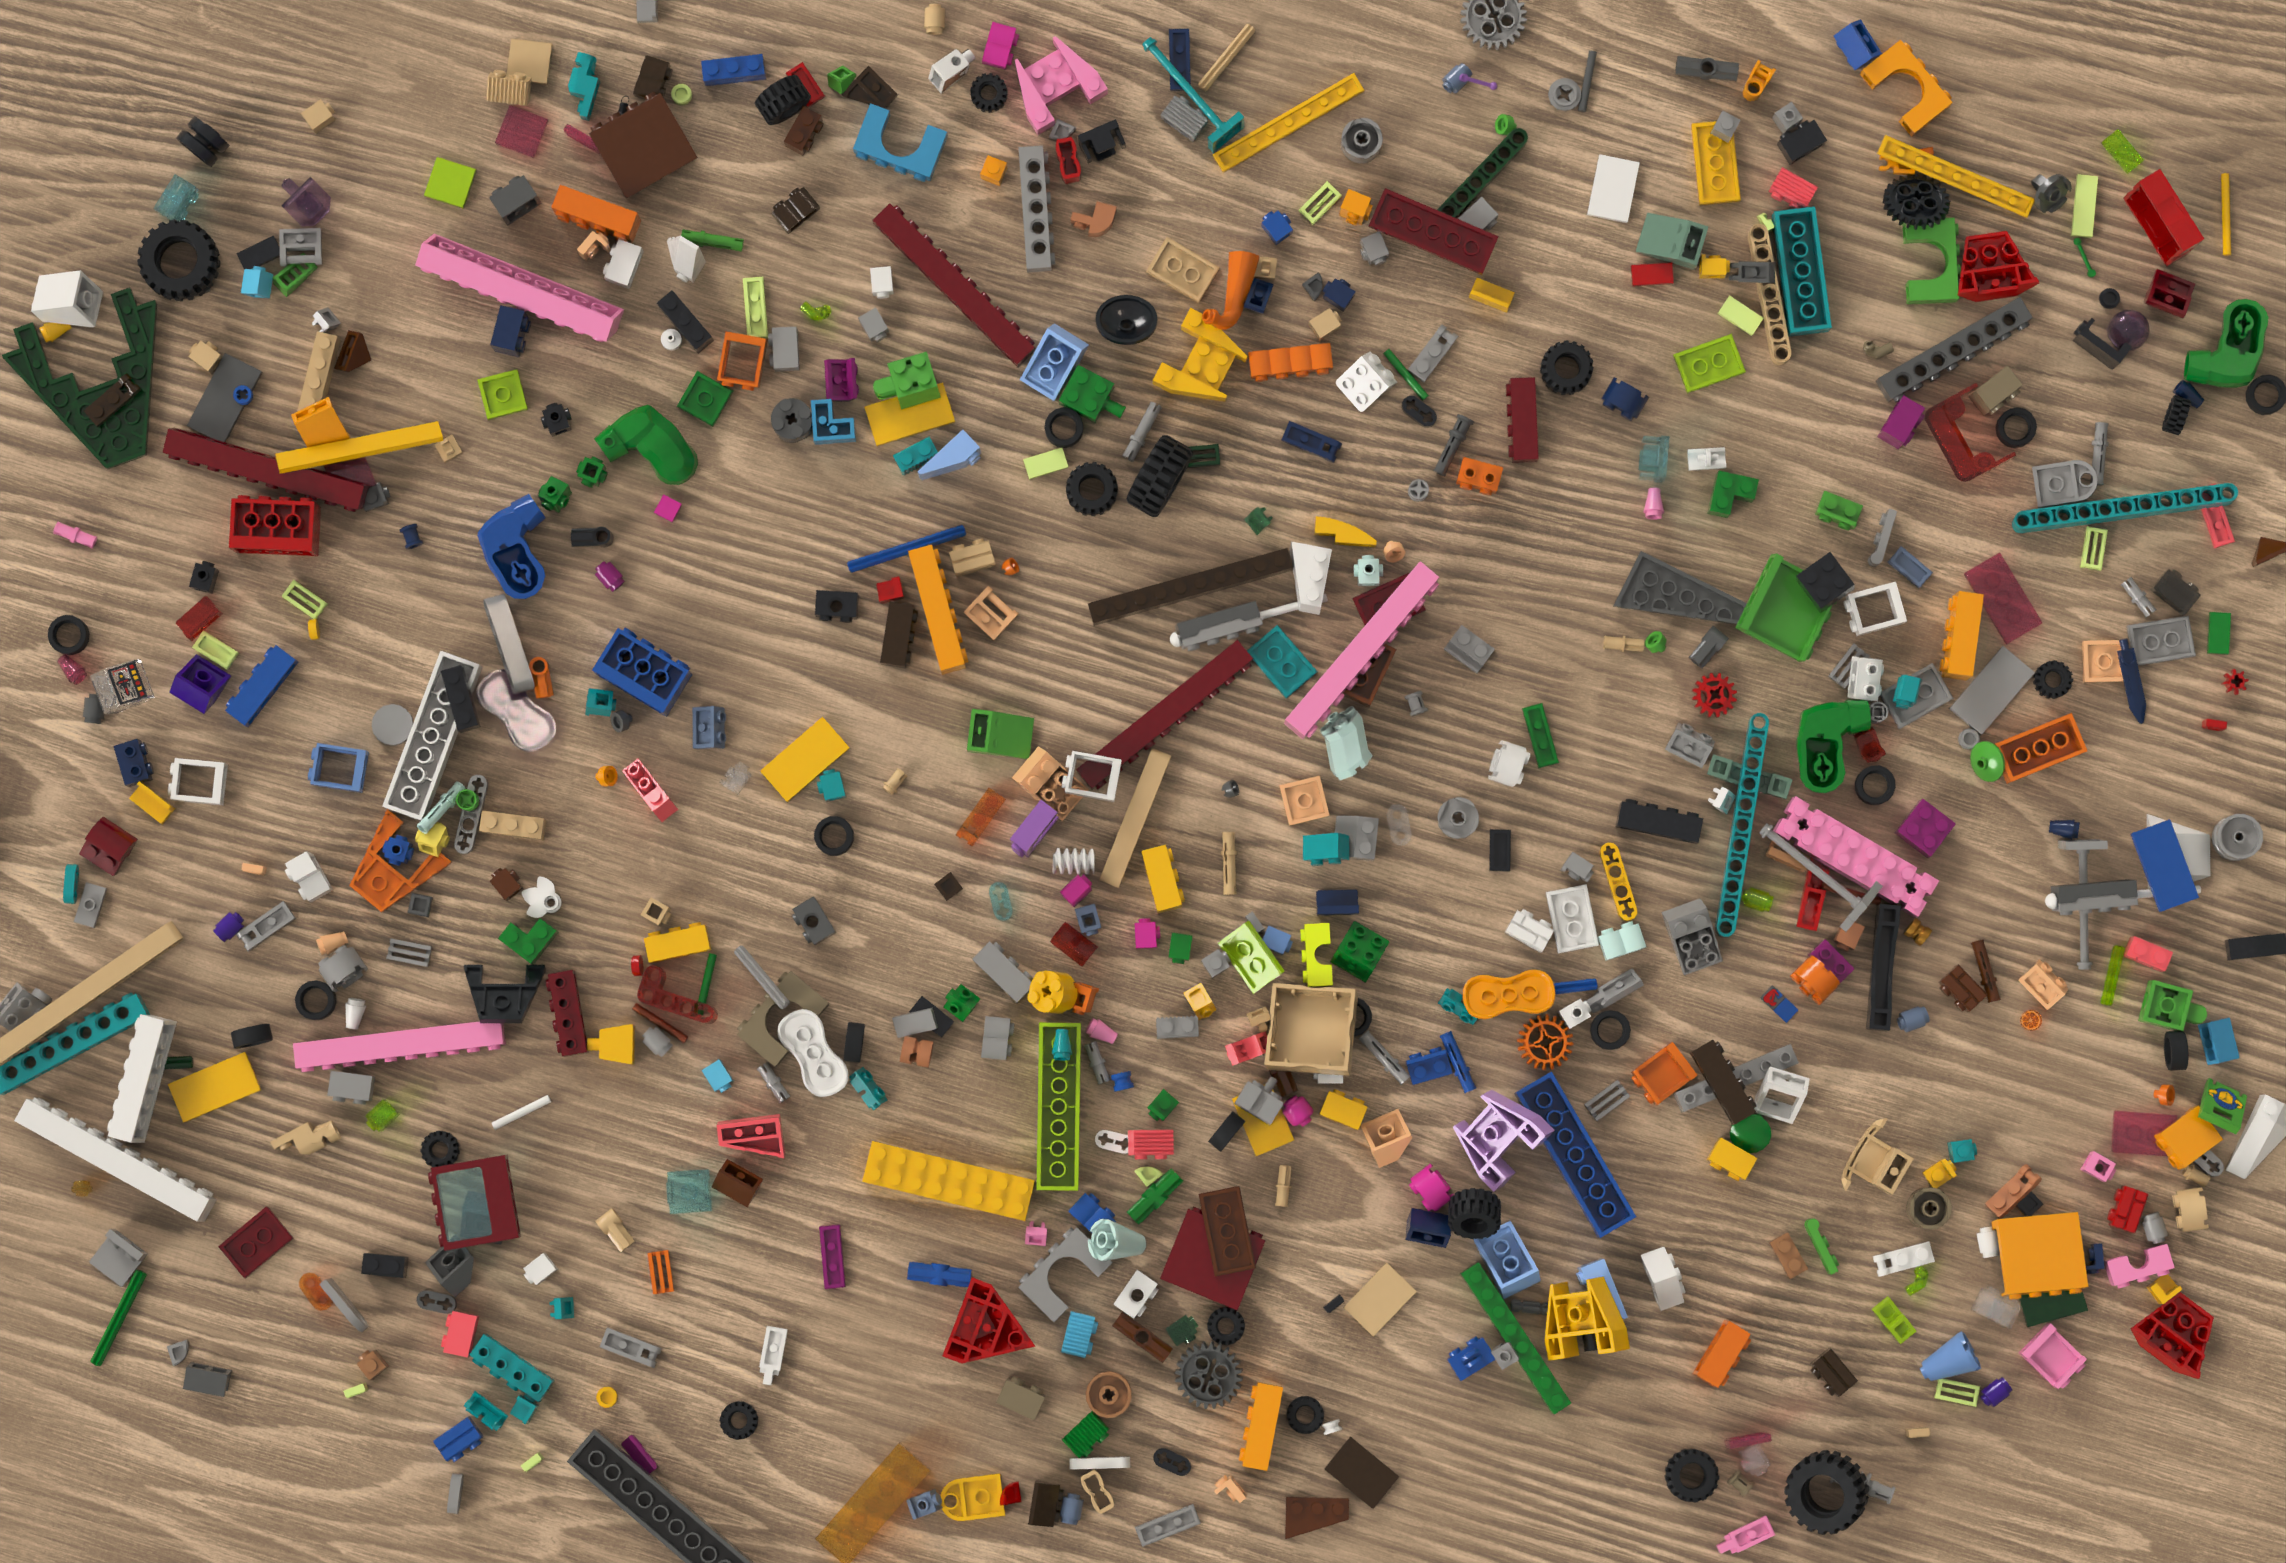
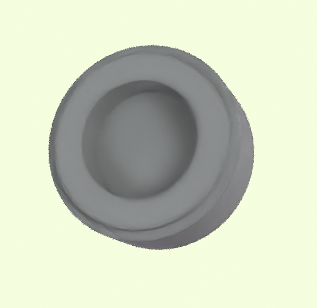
M1974 729L1963 730L1958 736L1959 745L1966 750L1973 749L1980 742L1978 732Z
M35 988L31 993L46 1005H49L52 1001L49 995L38 988Z

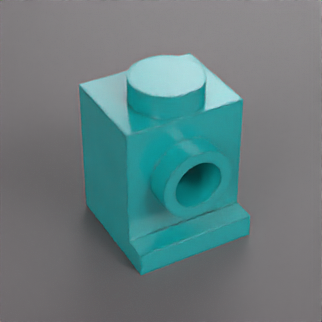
M589 688L585 715L610 716L611 711L616 709L617 699H613V691Z

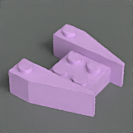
M1490 1090L1481 1096L1488 1106L1473 1123L1469 1125L1463 1120L1454 1125L1453 1129L1479 1178L1495 1192L1502 1188L1516 1173L1501 1156L1517 1138L1520 1137L1533 1150L1542 1145L1555 1130L1540 1115Z

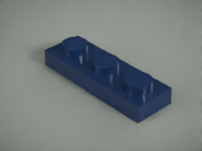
M1169 29V60L1191 85L1189 29ZM1170 75V91H1184Z

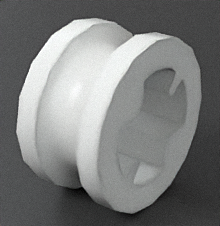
M1337 1419L1322 1424L1321 1426L1325 1428L1324 1435L1342 1430V1427L1338 1425L1340 1420Z

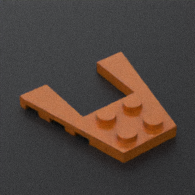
M388 809L349 885L381 913L452 863L442 853H440L439 857L429 855L408 880L377 854L383 849L385 841H389V837H393L404 824L403 821Z

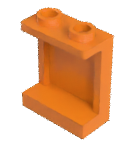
M1673 1042L1669 1043L1631 1072L1633 1075L1631 1077L1632 1081L1638 1088L1641 1086L1646 1092L1644 1097L1650 1104L1654 1103L1656 1106L1698 1076Z

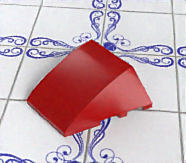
M2007 231L1967 236L1965 238L1958 296L1974 302L2015 297L2039 284V280L2030 271V266L2019 254V249Z
M2179 1292L2130 1329L2139 1346L2172 1371L2200 1379V1369L2205 1358L2204 1352L2206 1343L2209 1341L2214 1317Z

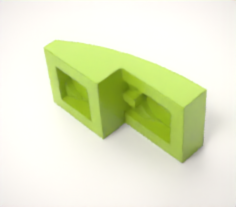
M1887 1296L1872 1308V1311L1899 1344H1902L1916 1332L1915 1328L1890 1297Z

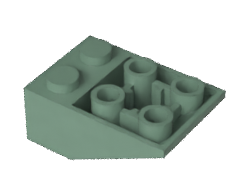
M1647 213L1635 252L1695 270L1709 226L1689 220Z

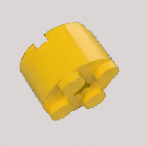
M1037 972L1030 984L1027 996L1028 1001L1038 1011L1062 1014L1070 1010L1077 1000L1078 992L1073 983L1075 981L1069 974L1063 972Z

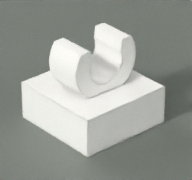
M1724 787L1721 790L1714 788L1713 791L1718 795L1715 800L1709 798L1708 801L1720 812L1727 814L1736 796Z

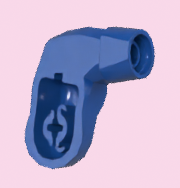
M529 494L511 502V506L493 515L484 523L477 535L488 567L499 581L505 593L514 599H527L535 595L542 588L545 579L543 566L533 556L524 538L528 530L531 532L546 519Z

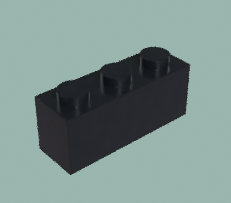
M673 290L657 302L660 310L698 354L714 341L708 331Z
M459 665L442 670L441 675L457 730L463 733L480 728L481 725L464 667Z

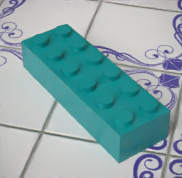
M1814 206L1774 211L1771 217L1775 226L1773 232L1788 337L1829 332L1832 325L1816 208Z

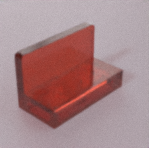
M204 596L178 619L176 624L183 631V634L190 641H193L223 613L207 596Z

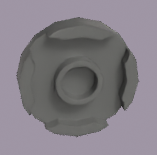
M2039 174L2031 181L2032 186L2037 191L2034 199L2035 206L2043 213H2046V211L2053 213L2061 208L2068 199L2065 197L2068 190L2071 192L2072 189L2069 179L2061 174L2052 175L2048 179Z

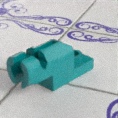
M578 52L575 62L580 67L572 69L568 88L572 96L584 99L583 101L580 100L577 112L580 113L579 115L582 120L590 121L600 86L599 78L592 76L595 75L597 59L592 55Z

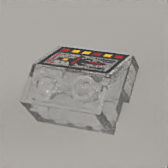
M141 659L108 667L90 676L104 714H116L155 698Z

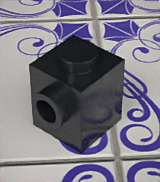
M202 561V564L195 563L189 587L213 594L219 570L214 568L215 564Z

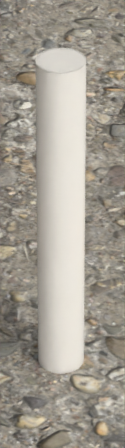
M546 1095L492 1122V1126L496 1130L551 1103V1099Z

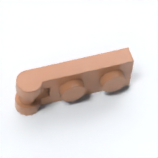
M2027 1164L2023 1165L2018 1173L1985 1203L1986 1207L1999 1219H2002L2041 1182L2042 1178L2038 1174H2034L2031 1171L2032 1168ZM2025 1177L2029 1180L2026 1184L2022 1182Z

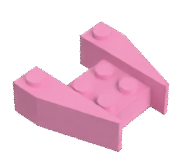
M1056 36L1053 37V44L1057 50L1024 69L1018 58L1015 59L1026 116L1037 135L1055 125V120L1047 106L1079 87L1090 104L1108 94V88L1098 72Z

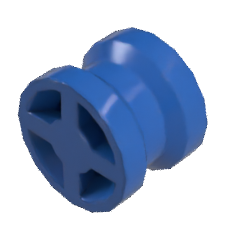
M1131 1071L1111 1075V1080L1115 1083L1114 1092L1134 1087L1133 1082L1130 1080Z

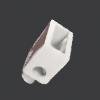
M955 49L932 65L928 79L942 94L966 75L969 63L975 59L974 54L969 49L962 54Z

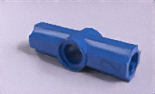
M909 1262L907 1280L929 1282V1284L941 1286L968 1287L972 1270L950 1267V1265Z

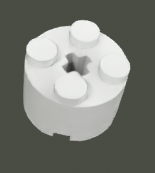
M1501 740L1499 744L1502 747L1500 750H1495L1489 769L1493 774L1492 776L1488 775V779L1514 787L1515 784L1520 785L1524 773L1521 771L1523 765H1527L1530 753L1526 752L1525 747Z

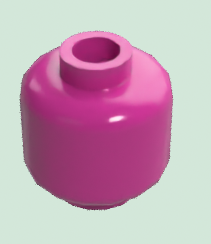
M1294 1095L1283 1104L1282 1113L1292 1126L1300 1124L1303 1127L1312 1120L1310 1116L1313 1114V1108L1305 1097Z

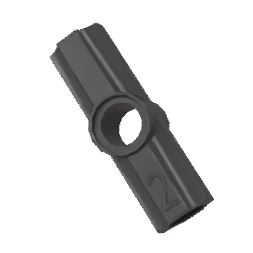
M1677 56L1675 75L1700 77L1703 80L1717 79L1736 82L1739 63L1716 61L1712 58L1699 59ZM1709 65L1712 68V72H1704L1702 66Z

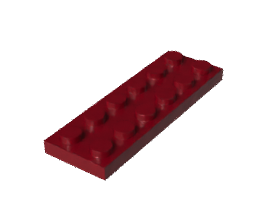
M1386 188L1368 226L1480 275L1483 274L1499 237Z

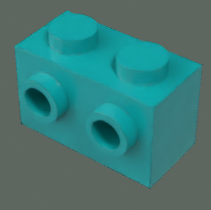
M1328 833L1303 836V860L1311 862L1312 866H1323V862L1341 864V861L1349 860V835Z

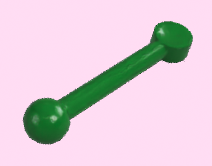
M2075 238L2073 242L2078 247L2088 269L2087 276L2093 278L2096 275V271L2089 264L2081 246V239Z

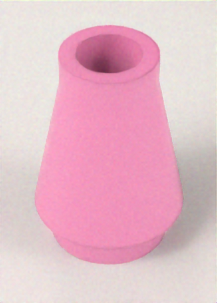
M1659 488L1648 489L1644 508L1647 519H1661L1662 514H1664L1660 494L1661 489Z
M1094 1018L1091 1019L1085 1033L1089 1034V1037L1110 1044L1114 1043L1118 1035L1100 1019L1096 1020Z

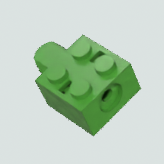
M927 351L887 363L891 376L876 380L873 384V389L878 399L883 400L897 396L901 410L941 398Z
M2150 980L2147 983L2138 1021L2173 1031H2183L2185 1022L2192 1024L2203 1023L2207 1017V1011L2204 1006L2191 1002L2193 990Z

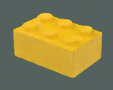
M1165 844L1141 851L1157 913L1181 908V902H1185L1182 888H1177L1176 882H1179L1177 869H1172L1171 862H1174L1171 848L1167 849Z

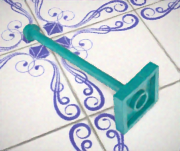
M1149 37L1142 44L1145 52L1150 51L1216 126V131L1207 137L1208 148L1214 154L1245 128L1244 116L1238 111L1227 122H1222L1156 46V39Z

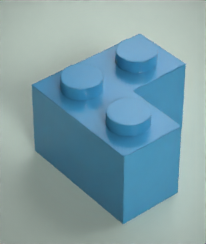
M832 399L811 400L813 440L815 445L856 442L854 418L834 419Z

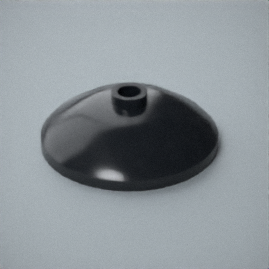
M1119 295L1106 300L1098 308L1096 327L1105 339L1113 343L1133 345L1145 341L1154 333L1157 327V313L1154 307L1143 298L1133 295Z

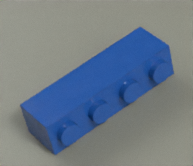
M277 645L267 650L264 655L265 660L253 668L251 678L245 680L240 685V692L236 697L232 696L226 704L227 709L225 711L246 727L251 725L299 663Z

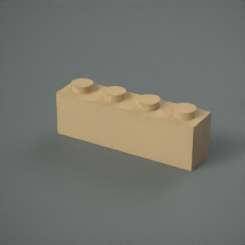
M317 331L297 411L327 398L341 342L338 336Z

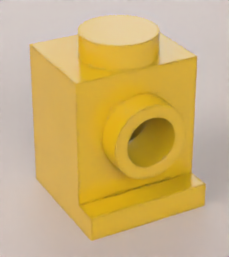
M1701 254L1699 258V279H1724L1726 273L1730 272V261L1726 260V258H1721L1720 255H1711L1709 258H1706V254Z

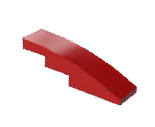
M1810 857V861L1829 875L1830 868ZM1808 869L1796 927L1817 931L1826 891L1821 889L1823 881Z

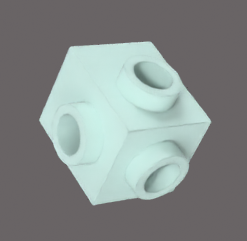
M1373 555L1362 556V559H1358L1357 564H1354V577H1358V586H1379V576H1383V564H1379V559H1374ZM1369 568L1372 572L1368 573L1365 569Z

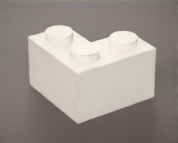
M306 851L285 863L287 867L285 872L290 881L293 880L300 885L301 888L298 891L304 900L307 899L309 902H313L333 891L314 854Z
M1665 1247L1642 1254L1641 1259L1644 1270L1650 1280L1653 1294L1660 1310L1662 1311L1684 1303L1682 1294L1685 1293L1682 1282H1679L1682 1277L1678 1267H1673L1675 1261L1672 1254H1667Z

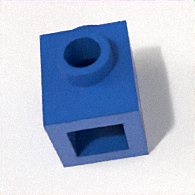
M1279 210L1275 213L1271 211L1262 218L1264 221L1261 227L1275 245H1278L1293 233V229L1289 225L1291 223L1290 219L1285 213L1281 214Z

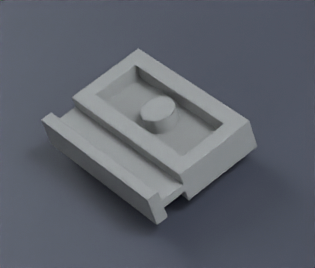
M1463 625L1460 626L1444 648L1447 653L1476 674L1495 650Z

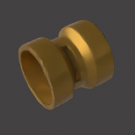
M1914 918L1903 934L1908 938H1913L1915 943L1921 946L1931 934L1932 929L1928 926L1924 927L1919 919Z

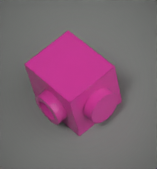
M1151 918L1138 919L1139 923H1134L1136 949L1157 948L1156 939H1160V926L1156 927L1155 922H1151Z

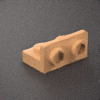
M592 231L578 247L579 256L585 261L588 258L592 259L599 251L598 246L609 253L611 251L609 239L601 232L596 234Z
M2039 959L2033 967L2019 978V981L2048 1010L2067 993L2068 988L2066 982L2052 972L2051 966Z
M1224 1475L1215 1484L1214 1492L1216 1494L1227 1487L1226 1493L1233 1501L1237 1500L1241 1503L1247 1497L1246 1492L1232 1475L1228 1478Z

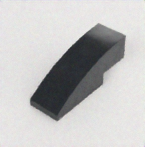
M2280 933L2225 940L2227 961L2286 954V934Z

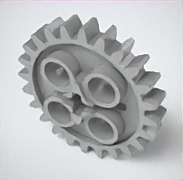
M1467 0L1469 3L1463 2L1462 6L1467 10H1461L1460 12L1462 16H1466L1460 20V23L1466 24L1462 30H1469L1467 38L1473 36V44L1480 41V48L1484 44H1487L1488 50L1491 49L1492 45H1495L1496 50H1499L1500 44L1507 48V41L1514 44L1513 36L1520 38L1518 30L1524 31L1525 27L1521 25L1527 21L1526 18L1521 17L1527 13L1526 10H1521L1524 7V2L1518 3L1519 0H1502L1504 6L1499 8L1494 5L1493 2L1495 0H1488L1493 15H1498L1496 23L1502 31L1501 33L1497 31L1495 20L1489 18L1491 11L1485 3L1486 0ZM1482 7L1486 13L1478 15L1475 13V9ZM1509 18L1512 21V25L1505 26L1501 20ZM1484 26H1490L1492 27L1493 32L1491 34H1486L1482 28Z

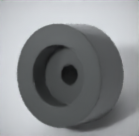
M623 710L611 714V724L615 731L622 732L629 729L630 722L633 721L630 714H626Z

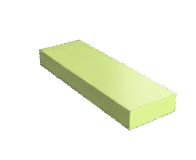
M2081 174L2076 176L2071 236L2093 237L2098 176Z
M764 277L743 278L747 335L768 339Z

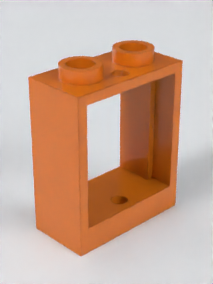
M725 331L717 380L722 381L721 385L734 387L735 383L742 385V389L754 391V387L760 388L768 339ZM731 341L760 346L754 381L725 376Z

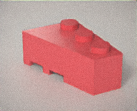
M780 1114L719 1121L716 1125L719 1146L785 1158Z

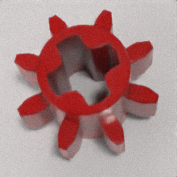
M2232 669L2231 675L2228 673L2223 675L2226 680L2221 685L2226 686V693L2234 691V695H2238L2239 689L2242 691L2246 690L2244 684L2249 679L2243 677L2244 671L2236 673V670ZM2235 679L2239 681V684H2232L2231 680Z

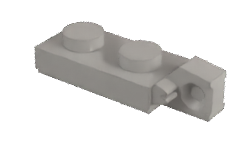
M1631 968L1597 988L1598 992L1586 1001L1592 1012L1595 1013L1644 986L1634 969Z

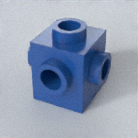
M396 835L395 838L389 837V841H385L382 852L385 853L384 857L389 859L388 863L400 866L401 863L407 864L408 860L412 859L414 848H412V843L407 842V837ZM395 846L400 847L399 853H394Z

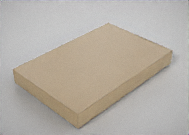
M1166 237L1146 273L1199 304L1220 267Z
M1386 1262L1343 1308L1374 1337L1417 1291Z

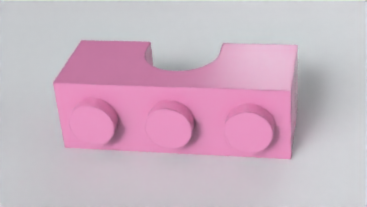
M2160 1244L2143 1249L2145 1263L2138 1269L2130 1265L2128 1256H2120L2104 1261L2110 1285H2117L2119 1289L2129 1286V1281L2137 1279L2139 1283L2149 1280V1275L2157 1273L2159 1277L2169 1274V1270L2175 1267L2168 1245Z

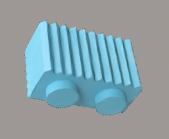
M1071 1311L1062 1345V1353L1086 1358V1354L1091 1355L1093 1342L1089 1341L1091 1333L1096 1334L1098 1326L1094 1316Z

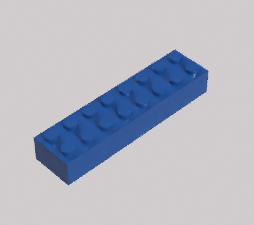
M1549 1072L1515 1092L1514 1094L1521 1106L1540 1115L1555 1130L1543 1144L1597 1237L1601 1238L1636 1218L1554 1074Z

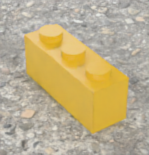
M701 922L689 924V928L681 930V927L668 929L669 933L651 932L648 933V937L644 938L649 963L712 950L707 926L701 925Z

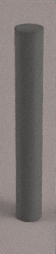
M1589 51L1578 107L1580 112H1586L1597 55L1596 51Z

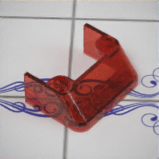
M1977 383L1929 408L1925 413V421L1955 476L1962 482L1971 481L2017 457L2015 452L1998 461H1995L1994 457L1988 452H1982L1974 456L1954 420L1960 418L1965 412V405L1961 398L1978 389Z

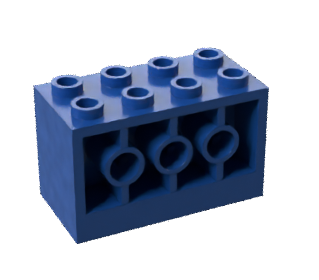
M618 628L592 671L667 717L692 677V673L689 671L690 667L680 660L674 662L672 660L673 657L662 649L659 651L654 650L655 646L644 638L639 641L636 639L637 635L629 629L624 628L621 630ZM630 654L631 659L624 662V656ZM648 665V671L642 673L641 668ZM665 676L666 681L659 684V678Z

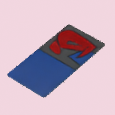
M1773 985L1760 997L1786 1023L1798 1011Z

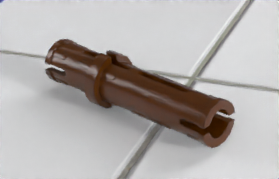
M1984 939L1972 942L1971 945L1982 978L1980 983L1984 985L1985 992L1988 994V1003L2001 1000L1996 985L1997 977L1993 975ZM1980 952L1982 953V957H1983V960H1984L1986 969H1984ZM1986 973L1988 974V977H1989V981H1990L1992 990H1990V986H1989V982H1988Z

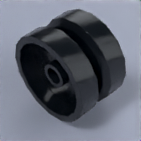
M194 116L188 123V127L196 135L193 136L188 131L182 130L176 139L206 165L212 167L218 159L210 148L212 147L218 153H224L230 145L220 137L221 135L216 130Z

